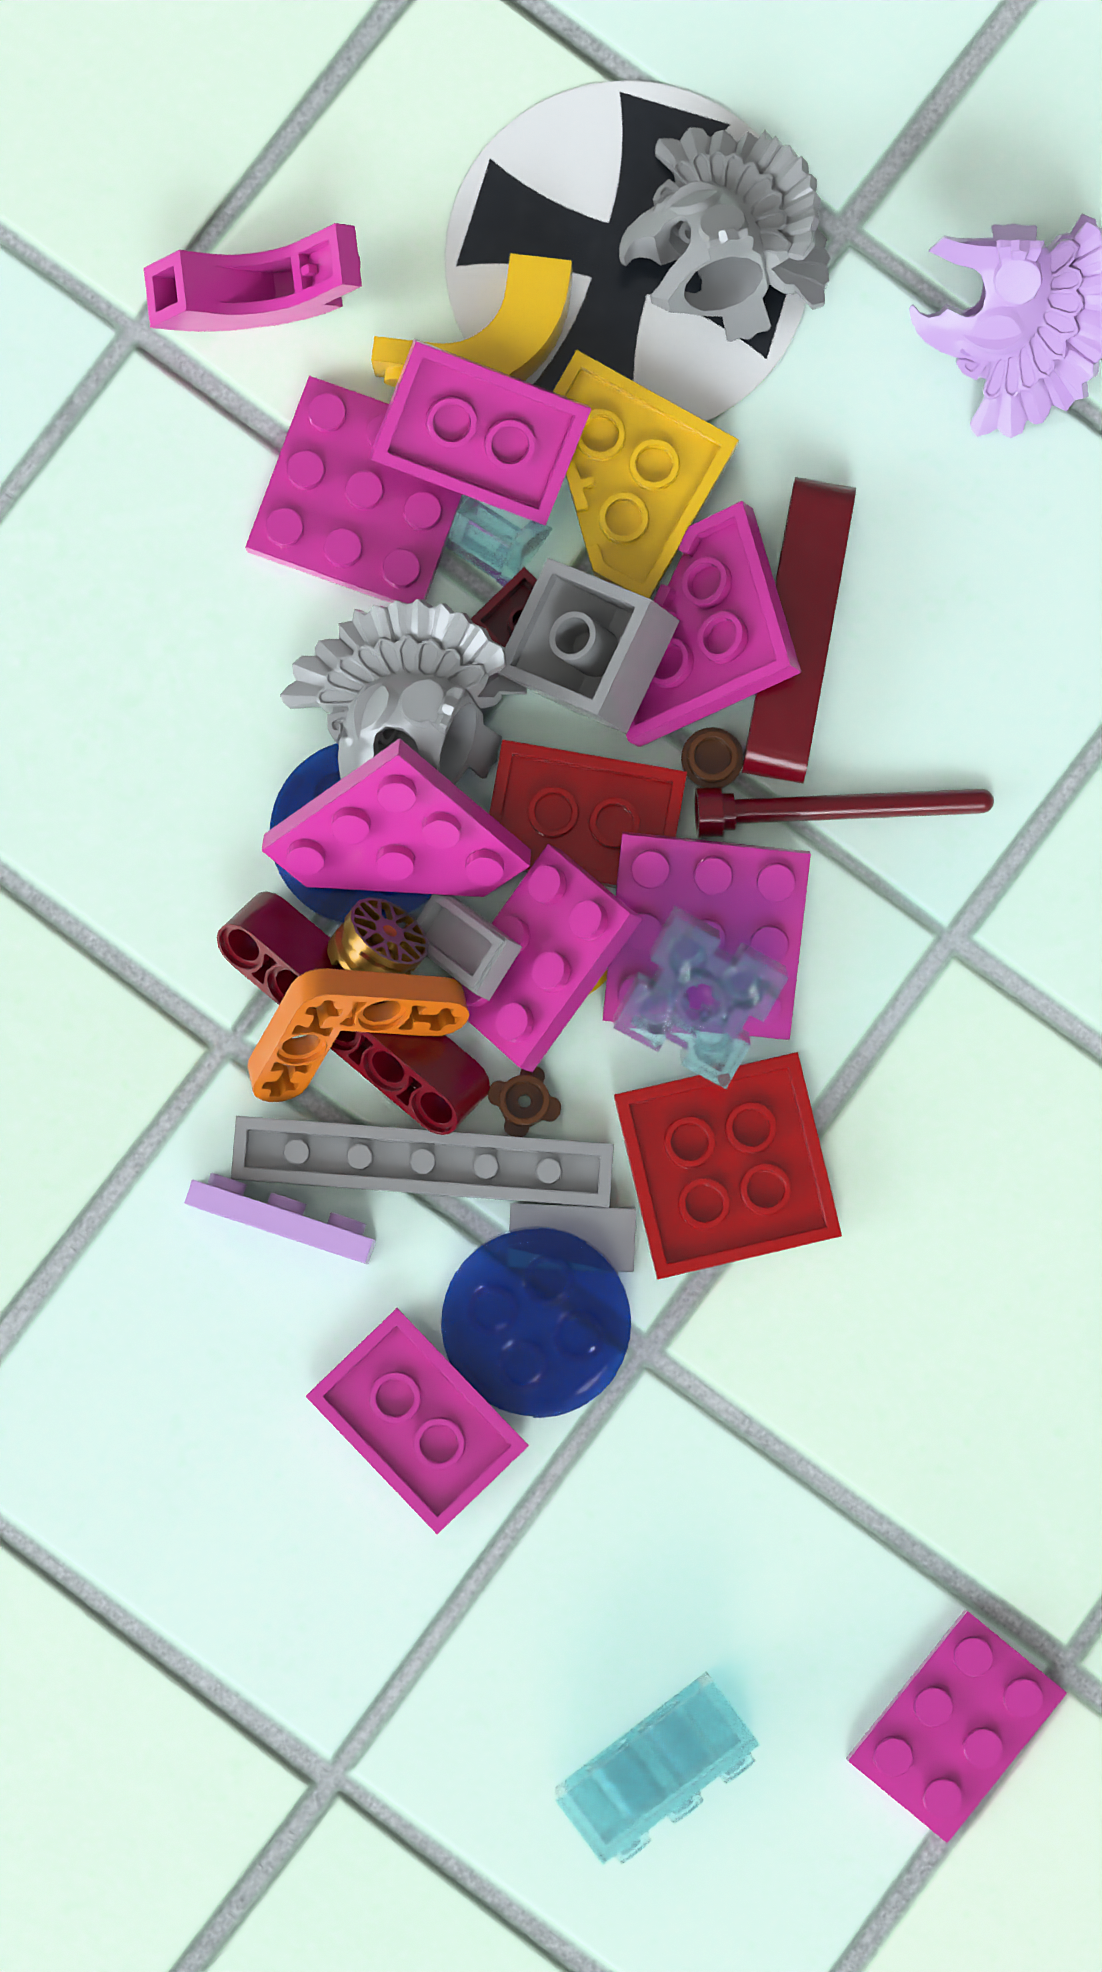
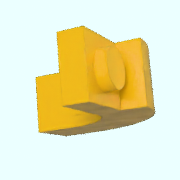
M510 253L504 299L498 313L489 325L476 335L459 342L425 343L526 381L548 358L562 333L570 304L573 280L572 260ZM374 336L371 362L375 377H384L385 384L396 387L413 340Z

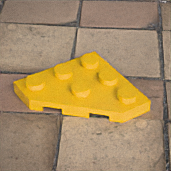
M576 350L553 392L586 404L591 408L565 476L594 576L651 599L677 554V549L687 528L694 524L735 452L739 439Z

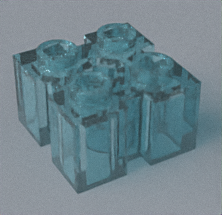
M674 906L650 949V959L659 967L652 979L637 972L613 1015V1028L657 1052L660 1051L666 1039L682 1047L680 1050L682 1066L726 1089L751 1046L749 1032L742 1029L749 1015L762 1022L765 1021L789 976L786 966L742 942L734 956L718 948L721 942L718 929ZM699 984L709 985L711 996L715 999V1002L711 1006L702 1002L699 1009L689 1007V994L686 990L693 985L696 988Z

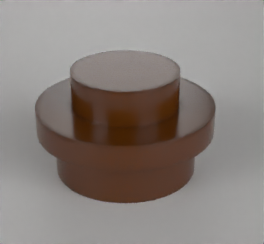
M717 727L703 728L693 733L685 742L681 754L682 769L687 771L686 777L697 787H721L722 789L733 783L740 774L743 766V750L739 741L730 732Z

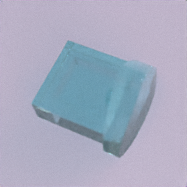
M469 497L456 513L445 547L494 578L498 584L504 587L523 567L529 564L553 528L548 524L545 526L530 521L521 529L478 500Z

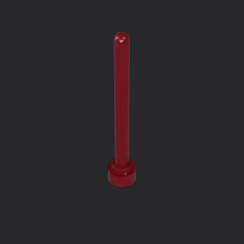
M721 787L695 788L694 794L697 838L723 837L724 831L735 830L736 824L983 814L990 811L994 805V797L986 789L735 799L734 793H722Z

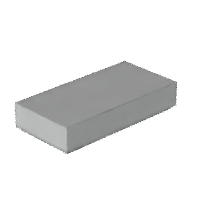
M432 894L416 920L424 930L428 940V954L426 957L474 994L488 1001L522 949L521 945L453 895Z
M510 1203L508 1267L634 1272L636 1209Z

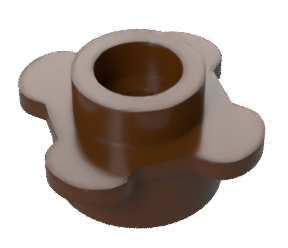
M539 1066L533 1072L521 1069L520 1075L509 1079L507 1082L495 1081L490 1086L488 1100L492 1105L499 1107L505 1118L504 1130L509 1136L524 1137L527 1135L530 1127L543 1120L553 1122L560 1115L561 1103L557 1098L550 1096L544 1084L545 1073ZM526 1095L530 1098L531 1103L528 1107H521L518 1100L521 1096Z

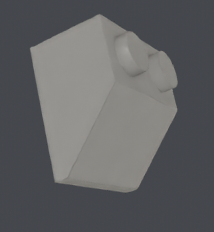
M547 558L505 647L507 666L497 673L580 715L627 734L680 620L649 598Z

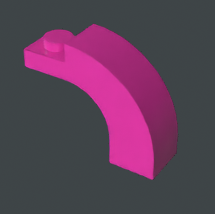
M334 223L290 245L257 253L229 255L178 250L143 268L150 328L189 332L234 331L297 322L343 307V295L362 287L361 261L358 254L355 226Z

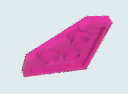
M743 501L687 528L677 549L683 553L668 586L661 584L653 600L680 621L626 734L627 741L638 747L801 673L754 510Z
M400 738L266 832L263 836L262 852L306 887L485 897L530 867L531 849Z

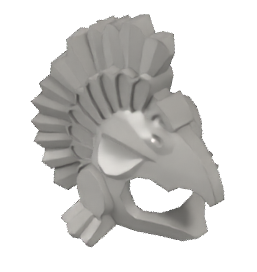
M689 128L680 141L671 138L659 139L656 144L655 155L674 173L675 183L668 179L657 189L653 198L654 207L641 214L627 228L619 246L620 261L625 266L631 260L638 257L652 259L659 265L677 260L669 269L660 285L650 295L651 303L670 313L722 316L726 338L729 342L739 338L750 340L758 332L770 329L771 324L763 301L769 285L784 294H795L797 292L812 310L824 307V289L829 283L827 268L831 258L825 248L827 239L818 229V209L821 198L816 193L817 179L812 174H809L806 160L802 156L798 157L790 145H783L777 136L772 138L765 129L759 139L750 132H747L738 142L725 130L717 131L712 137H709L702 128ZM697 271L702 280L701 291L696 294L686 292V284Z
M416 599L409 604L395 601L387 607L373 605L368 613L363 610L354 609L352 621L338 623L339 639L319 640L315 646V656H301L292 664V672L296 681L288 685L280 694L282 702L289 709L322 707L325 712L330 713L327 714V727L330 735L339 745L338 764L341 779L399 738L454 785L468 767L478 777L485 779L490 767L496 762L497 750L502 743V736L483 724V713L480 709L495 706L502 699V695H527L526 687L497 673L507 666L505 647L493 641L486 628L474 624L467 613L454 612L446 603L433 607L423 599Z

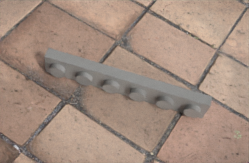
M236 1116L231 1179L609 1208L614 1144L461 1132L439 1135L429 1130Z

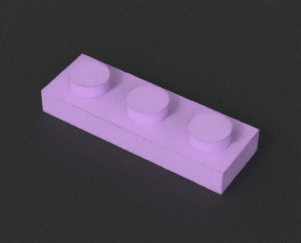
M214 1173L210 1174L207 1184L193 1179L191 1181L184 1204L366 1265L369 1264L376 1241L363 1236L367 1225L365 1223L331 1212L326 1224L303 1216L307 1204L275 1193H270L267 1204L243 1196L247 1184Z

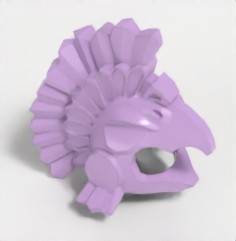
M1085 214L1080 215L1070 234L1067 232L1057 235L1048 246L1045 245V240L1037 241V226L1012 223L1007 225H991L993 235L991 238H956L944 235L928 250L954 264L975 269L982 277L983 286L980 300L973 307L961 310L946 304L940 311L929 315L920 312L914 304L909 307L911 321L919 336L926 343L942 353L956 357L955 362L962 374L976 381L979 377L985 379L982 389L984 398L970 422L972 431L977 437L989 434L997 428L1003 435L1009 438L1015 437L1023 433L1026 421L1029 420L1033 424L1043 423L1049 415L1051 406L1054 405L1067 411L1077 399L1089 397L1087 381L1098 375L1099 362L1102 360V228L1097 226L1096 219Z

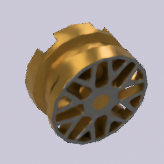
M366 898L359 900L345 917L344 923L328 941L327 954L332 965L340 963L345 970L411 975V971L414 972L428 954V940L424 930L414 917L400 906L383 899ZM382 909L385 910L387 919L382 916ZM405 922L407 925L402 929L397 924Z

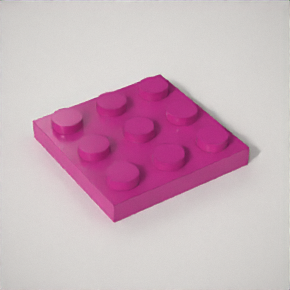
M308 376L245 548L250 554L389 603L401 601L409 604L416 599L426 601L464 495L371 460L369 456L389 403Z
M622 832L616 897L643 920L608 967L602 1021L790 1040L811 858L810 851Z

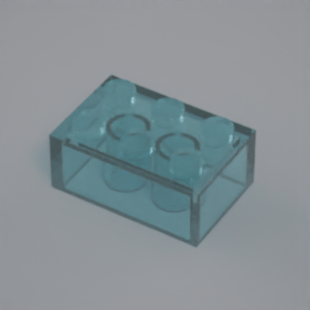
M706 1671L555 1786V1801L602 1865L614 1856L622 1864L638 1854L652 1841L648 1835L650 1833L649 1829L666 1816L675 1824L695 1810L704 1801L700 1795V1790L720 1777L724 1784H727L746 1771L756 1761L751 1751L758 1747L760 1743Z

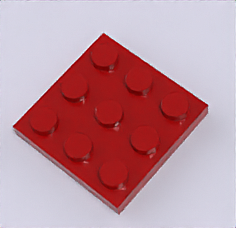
M798 1052L614 1094L613 1097L656 1280L842 1237Z

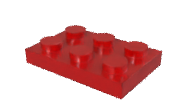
M502 739L489 815L531 849L530 867L522 872L527 873L547 844L561 849L603 886L616 888L622 832L676 837L687 771Z

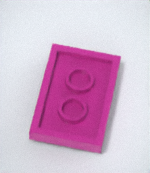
M414 339L369 457L378 463L546 526L591 408L586 404Z
M547 844L491 923L521 945L522 949L489 1001L474 994L462 984L470 1014L468 1022L519 1068L533 1072L643 919L561 849Z
M398 1308L305 1396L437 1535L529 1446Z
M964 1610L846 1757V1760L948 1843L1067 1692L970 1612Z

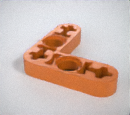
M316 969L300 975L290 985L248 1060L247 1066L255 1097L267 1102H283L302 1094L308 1087L340 1031L417 1036H443L457 1031L468 1022L470 1015L462 984L448 977L341 969ZM381 1001H388V1002L381 1003V1004H378V1005H372V1004H374V1003H378V1002H381ZM299 1035H306V1036H302V1037H299V1038H292V1037H296V1036H299Z

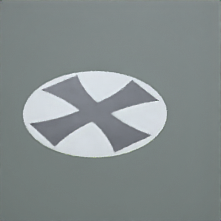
M635 80L607 81L580 86L547 98L522 112L503 127L478 155L461 183L452 206L444 251L445 279L451 308L463 339H468L482 331L498 313L505 295L510 253L572 260L573 280L570 304L562 333L548 358L526 382L553 392L573 355L578 350L706 422L734 407L761 384L783 357L797 331L806 302L797 292L795 294H784L769 285L763 301L771 324L770 329L758 332L750 340L739 338L729 342L726 338L722 316L670 313L651 303L650 295L660 285L669 269L677 260L659 265L652 259L638 257L631 260L625 266L620 261L619 246L627 228L641 214L654 207L653 198L657 189L668 179L675 183L674 173L655 155L656 144L659 139L671 138L680 141L689 128H702L709 137H712L717 131L725 130L737 142L747 132H750L758 139L760 135L728 109L704 96L670 85ZM697 271L686 284V292L696 294L701 291L702 280Z

